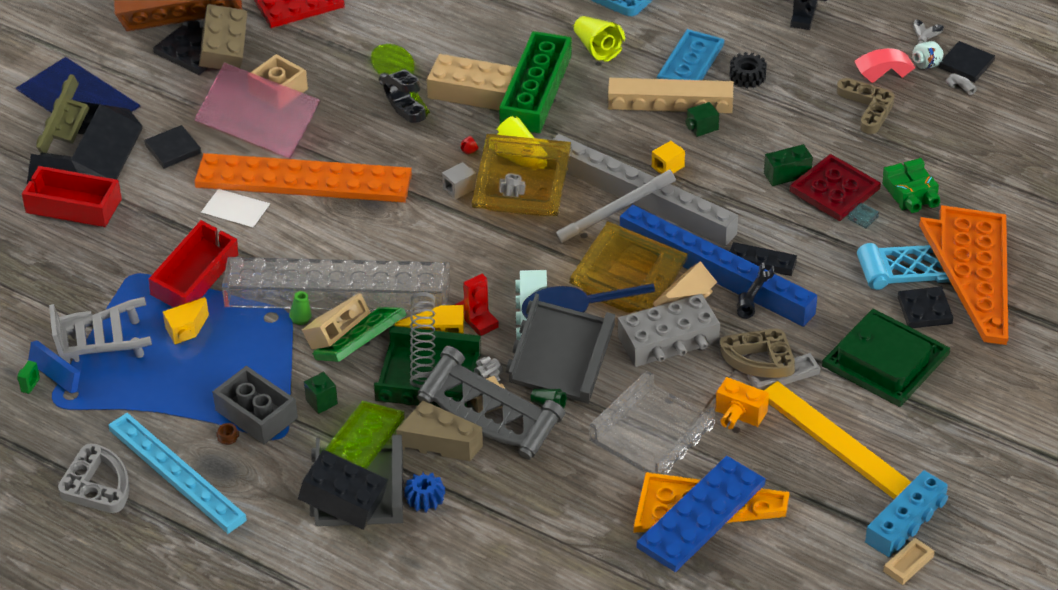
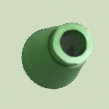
M303 291L295 294L289 313L292 322L297 325L308 323L312 317L308 294Z

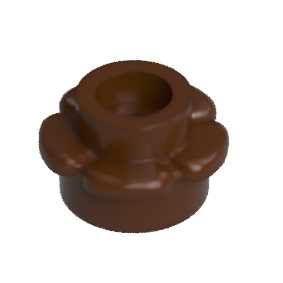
M231 423L222 424L216 433L218 442L225 445L235 443L240 435L236 426Z

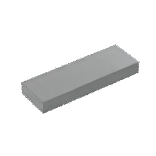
M811 353L794 358L795 372L791 376L765 378L748 374L747 378L753 387L764 391L777 381L785 385L818 375L821 368Z

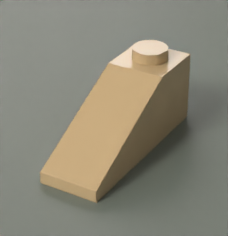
M700 261L679 277L652 304L656 307L698 294H702L706 298L713 292L711 288L717 281Z
M359 293L313 320L302 329V332L312 350L330 347L371 312L362 294Z

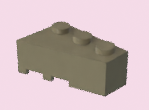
M424 400L396 430L397 435H402L403 450L407 447L418 449L419 453L427 454L430 451L441 453V457L471 461L483 447L481 426Z

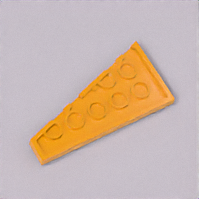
M646 472L634 523V533L647 532L700 480ZM761 488L727 523L786 517L790 492Z

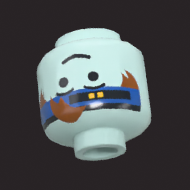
M934 41L919 43L913 50L912 58L915 65L920 69L937 67L942 61L943 50Z

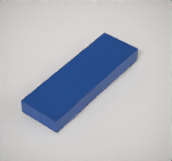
M38 340L31 342L28 360L37 362L38 370L69 393L77 392L80 371Z

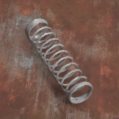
M426 292L416 293L410 298L412 305L410 308L412 313L410 316L412 321L410 324L412 329L410 332L412 337L410 339V384L413 387L419 388L422 385L415 384L412 381L415 379L416 381L425 382L426 380L417 378H428L432 371L420 372L415 370V368L428 366L434 369L432 365L435 363V360L432 358L435 355V352L432 350L435 347V344L432 342L435 336L431 334L435 331V328L432 326L435 323V320L432 318L435 315V312L432 311L435 308V297ZM419 296H427L432 298L433 301L415 303L413 299ZM433 305V307L430 308V309H420V308H427V307H430V306ZM430 311L433 315L430 317H420L415 315V313ZM419 319H431L433 320V323L428 325H421L416 323L415 321ZM418 327H431L433 331L418 332L414 329ZM423 334L433 336L431 340H419L414 337ZM428 342L432 343L433 346L431 348H419L415 344ZM428 350L432 351L433 354L430 356H419L415 352ZM428 358L432 359L433 362L430 364H420L415 362V360ZM415 363V364H417L418 366H415V367L413 368V367H412V364ZM415 371V372H417L418 374H415V375L413 376V375H412V372Z

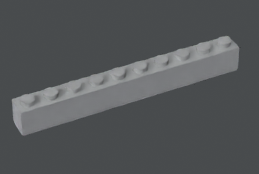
M559 133L546 145L548 165L619 198L655 178ZM671 184L632 203L723 246H727L737 235V214Z

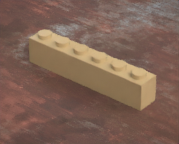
M609 78L608 109L687 112L689 108L710 102L718 113H732L733 81Z

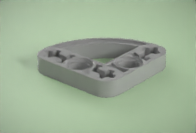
M91 443L86 444L80 449L59 482L58 489L62 500L108 513H117L124 508L127 502L129 479L124 463L114 452L101 445ZM101 462L108 465L117 475V489L89 482ZM84 469L87 471L83 475L74 474L77 470ZM90 492L97 493L94 498L85 497Z

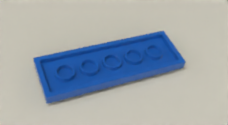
M726 456L637 541L636 548L672 571L677 572L765 485V478Z

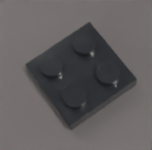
M942 286L898 291L897 298L907 326L922 328L953 324L954 317Z

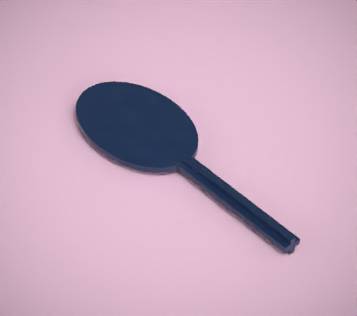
M654 284L592 295H587L582 290L569 286L549 287L528 296L522 304V314L527 319L528 314H526L528 303L534 300L536 293L539 294V301L584 313L590 303L655 292Z

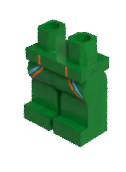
M922 158L904 162V165L899 163L887 166L883 170L882 184L899 204L900 209H908L911 213L919 212L922 205L928 204L931 208L940 205L939 184L924 168L925 163Z

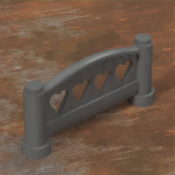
M446 346L440 354L441 359L418 391L417 396L421 402L422 400L428 403L434 401L443 410L481 426L484 437L519 447L518 453L527 460L536 455L556 422H560L566 414L564 408L554 401L546 400L543 406L539 408L461 366L465 357L459 350L451 346ZM462 384L463 399L456 402L452 397L445 396V391ZM483 395V410L476 413L473 411V408L465 407L466 401ZM503 406L502 423L497 424L493 419L485 417V413ZM523 417L524 431L522 434L517 435L513 430L505 428L507 423Z

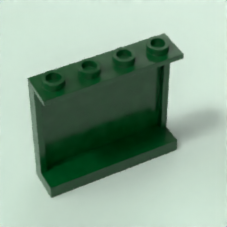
M391 326L390 344L378 383L374 382L375 401L416 406L421 403L417 398L420 388L413 387L410 384L411 328ZM414 329V330H416V331H418V332H431V331H433V330H425V329ZM443 331L431 333L435 336V339L432 341L435 344V347L432 349L435 352V355L432 357L435 360V363L432 365L434 368L441 359L440 354L446 346H451L464 355L465 360L461 366L474 372V368L478 367L476 361L480 359L481 336ZM423 334L418 335L414 338L419 340H431L433 336ZM422 342L415 344V346L419 348H431L433 344L428 342ZM422 350L415 352V354L419 356H430L433 354V352L428 350ZM422 358L415 360V362L420 364H430L433 362V360L428 358ZM415 363L412 364V367H413V368H414L415 366H418V365L415 364ZM422 366L415 368V370L420 372H430L433 370V368L428 366ZM415 371L412 372V375H413V376H414L415 374H418V373L415 372ZM420 377V378H417V379L426 380L427 378H425V377ZM415 379L412 381L418 385L424 384V382L416 381ZM460 384L445 391L444 394L459 402L463 399V386ZM466 401V402H465V404H464L465 407L468 406V402H469V401ZM430 402V404L441 408L436 402Z

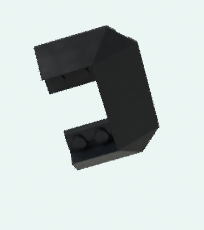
M81 102L87 104L89 110L79 129L78 134H83V137L74 155L71 157L41 152L40 155L31 154L27 184L29 181L32 182L31 178L38 166L117 180L143 129L141 123L130 109Z

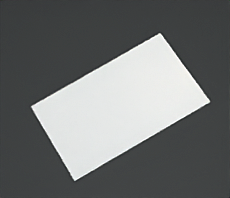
M218 189L201 213L254 227L270 203Z

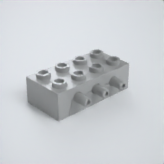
M702 294L618 317V338L635 367L655 361L663 362L668 357L678 354L683 356L689 351L699 348L704 350L709 345L719 343L720 322Z

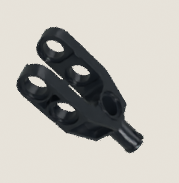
M406 69L390 75L382 73L379 76V83L383 85L386 97L396 113L410 123H418L426 119L424 106L410 96V92L417 93L420 91L419 79Z

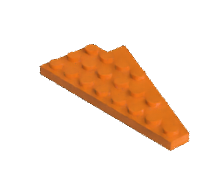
M941 205L939 220L921 217L919 226L983 342L1007 345L1006 214Z

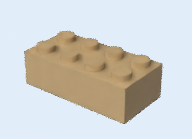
M439 54L427 78L428 98L499 111V107L517 67Z

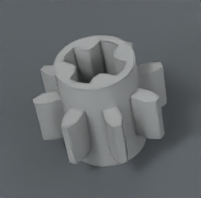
M506 174L505 179L500 178L499 192L503 193L504 198L516 200L519 198V194L524 195L526 185L525 181H521V176Z
M488 356L476 361L478 367L474 368V373L485 379L495 376L497 381L501 380L498 375L503 373V369L496 358L491 359Z

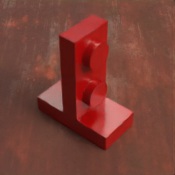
M482 273L463 282L464 300L455 305H464V320L479 336L499 328V321L489 312L487 278Z

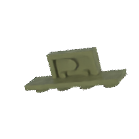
M72 74L64 81L61 95L55 100L54 110L51 116L46 119L45 129L37 139L36 147L40 153L48 152L54 138L73 144L89 110L87 104L72 100L79 85Z

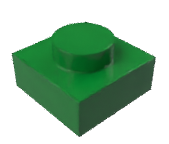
M28 360L26 365L18 372L17 380L23 393L30 394L40 379L37 362Z

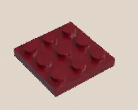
M829 154L790 185L789 192L836 220L841 221L880 190L881 182L836 156Z

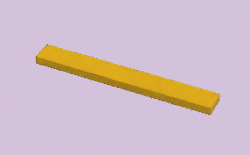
M779 381L764 390L769 392L768 404L893 499L911 483L909 479Z

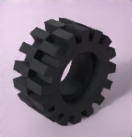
M744 52V55H741V53L737 54V57H732L730 61V80L741 88L743 85H745V88H749V86L755 88L756 84L760 86L766 79L767 63L765 59L760 58L761 55L759 54L754 56L752 52L750 55L747 52Z

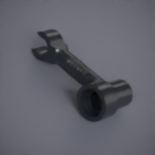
M765 263L760 264L757 278L747 293L739 294L736 306L739 317L747 319L755 314L754 297L764 282L774 276V266L769 271H764Z

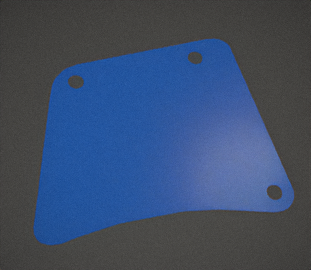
M133 274L125 278L106 309L129 300L145 297L147 305L135 308L140 320L139 323L131 324L127 311L120 313L123 341H130L134 337L140 339L150 336L152 345L142 347L144 356L141 358L135 356L133 349L79 355V362H75L73 359L70 364L80 371L77 390L79 393L78 397L74 400L65 399L63 394L66 390L57 384L52 392V401L56 406L68 410L124 409L149 411L219 425L225 423L235 425L215 411L212 391L245 366H248L291 396L293 322L289 313L281 306L209 288L203 295L207 299L209 316L197 337L174 344L165 328L163 311L174 307L150 295V274ZM274 312L278 314L279 318L273 323H268L264 320V316L267 313ZM111 318L103 320L105 343L114 342ZM94 329L86 339L87 345L95 344ZM235 425V426H236V429H238L239 431L245 432V431L242 430L240 427H238L237 425ZM289 425L271 440L285 437L289 431Z

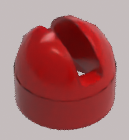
M468 136L461 142L460 149L465 154H472L478 150V145L471 136Z

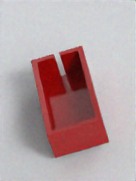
M38 166L31 178L32 182L29 181L22 192L26 213L100 227L107 226L122 200L119 180Z
M200 220L150 276V295L172 307L202 298L238 256L237 238L223 231L218 233L216 227Z

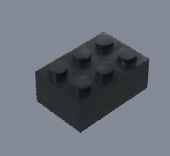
M323 449L302 481L298 500L364 530L384 497L388 479Z

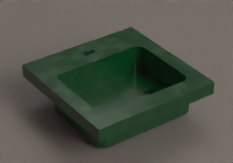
M872 309L822 360V367L901 407L950 354V347Z

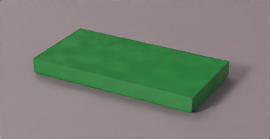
M378 307L330 347L318 348L312 354L315 360L340 362L404 318L407 314L404 308Z

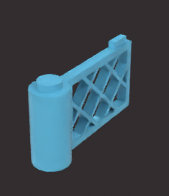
M867 243L860 246L857 250V257L868 286L872 289H883L888 283L950 282L945 272L934 270L936 266L941 269L943 268L938 259L928 255V253H934L930 245L878 248L873 243ZM907 254H914L918 258L914 260L908 257ZM886 255H892L897 259L893 261L887 258ZM924 259L932 265L928 267L920 262ZM901 261H904L910 264L911 266L909 268H906L900 265L899 263ZM916 267L925 273L918 274L913 269ZM896 269L904 274L893 275L892 270Z

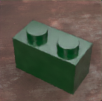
M804 144L767 153L764 160V175L772 187L796 181L812 168L813 157Z

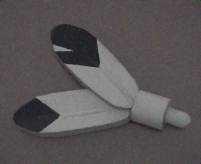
M918 19L913 24L918 36V44L926 42L927 39L939 35L944 30L943 25H934L926 29L924 23Z

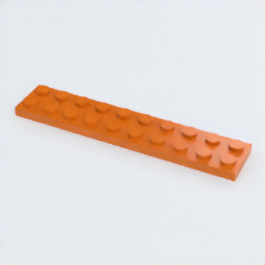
M203 153L195 178V188L405 203L412 176V168Z

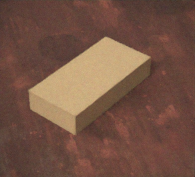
M914 538L884 565L883 572L904 585L934 557L935 551Z

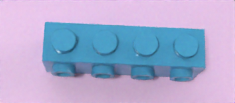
M923 470L867 526L865 543L887 557H890L895 551H900L905 541L910 536H915L920 526L932 518L934 511L938 507L942 508L948 499V495H946L948 484Z

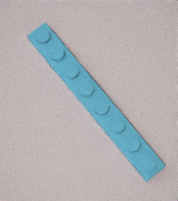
M125 413L109 424L111 433L227 534L247 521L244 512L130 414Z

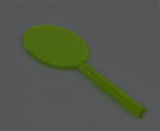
M382 44L372 51L371 62L378 74L388 73L390 75L404 69L411 74L414 73V60L404 48L394 44ZM410 92L411 98H413L422 106H424L425 113L427 116V114H429L430 111L422 101L419 94L415 92Z

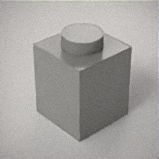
M462 162L442 172L443 189L455 200L476 189V173L465 163Z

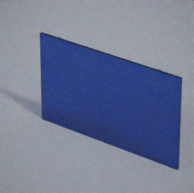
M64 57L16 87V90L52 113L54 102L61 95L64 81L72 74L79 83L72 100L130 109L131 112L140 107V104L67 57Z

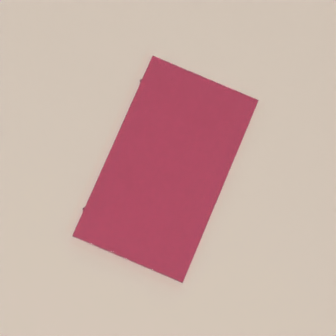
M224 63L194 120L207 125V127H212L291 159L321 100Z

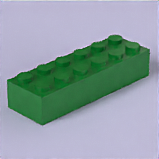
M532 31L499 107L500 124L511 116L518 117L530 132L541 133L572 57V37Z

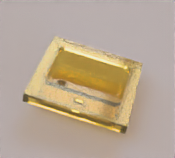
M487 134L472 207L509 213L558 216L571 152V142ZM506 174L521 176V181H525L526 185L524 195L519 194V198L503 196V193L499 192L500 178L505 179Z
M607 221L570 276L569 283L582 288V291L587 295L654 284L655 292L601 301L627 313L639 312L655 307L652 303L671 286L685 264L688 254Z

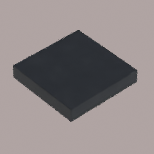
M958 41L939 63V68L965 77L969 81L976 82L994 62L995 55Z
M182 125L144 140L145 146L164 169L201 154V147Z

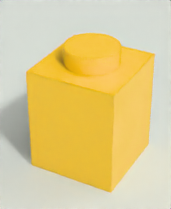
M672 141L652 151V168L660 174L669 169L672 173H675L685 167V151Z

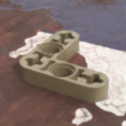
M849 78L840 79L837 83V94L840 97L869 105L861 118L860 129L866 134L877 133L894 105V93L890 90ZM866 92L870 93V95H863L861 93ZM879 110L882 111V113H875L873 111Z

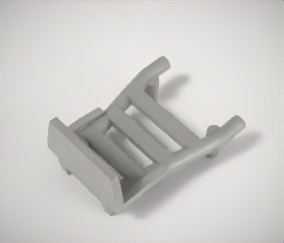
M145 297L126 301L92 315L91 311L59 317L54 304L49 305L52 336L59 357L70 364L71 358L75 362H79V355L132 349L137 358L143 357L144 351L142 347L152 345L151 337L148 336L140 339L134 337L130 341H123L120 313L127 311L131 324L139 323L140 320L135 308L147 305ZM111 318L114 342L105 343L103 320ZM93 325L95 344L87 345L85 328ZM69 335L77 340V346L69 347Z

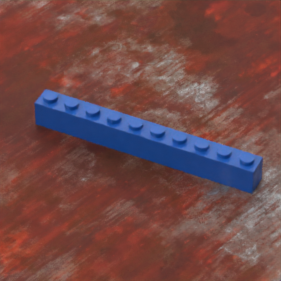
M633 204L620 216V236L686 269H690L701 261L717 281L716 284L738 295L743 292L747 293L757 278L759 266ZM774 274L772 278L764 282L754 297L753 302L804 327L816 314L817 294Z

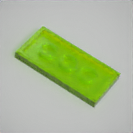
M362 400L325 450L367 469L404 420L405 413L404 411Z

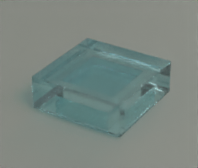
M860 203L849 213L848 220L866 229L878 218L879 211Z

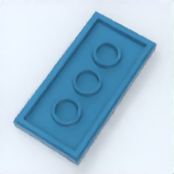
M687 29L657 75V79L703 80L724 46V39Z

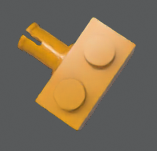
M726 377L716 392L715 411L724 414L720 420L721 425L726 428L730 422L728 429H733L736 422L740 420L758 427L768 412L769 392Z

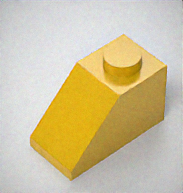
M205 297L163 311L165 328L174 344L197 337L209 316L207 299Z

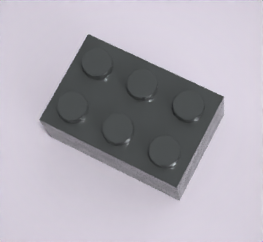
M245 366L212 391L215 411L263 444H266L298 418L296 399L248 366Z

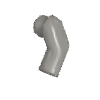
M950 74V77L946 79V83L951 88L958 84L969 95H973L977 90L967 78L958 74Z

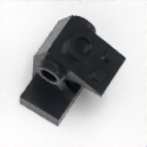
M794 0L790 27L810 30L818 0Z

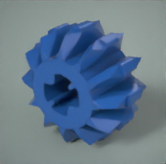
M422 472L421 476L413 474V478L407 480L404 497L409 507H414L416 512L424 509L427 513L429 508L436 510L438 505L443 504L445 487L440 477H435L433 473L425 475Z

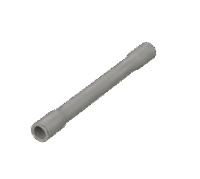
M669 169L641 187L579 221L556 231V235L560 242L563 243L650 193L675 182L676 178Z

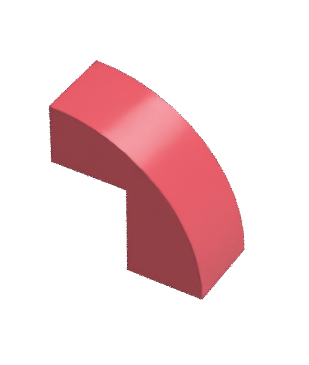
M889 48L869 52L854 61L861 74L872 84L891 68L902 78L915 68L906 53Z

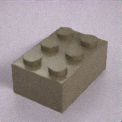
M207 4L203 23L199 66L240 72L244 52L247 10Z

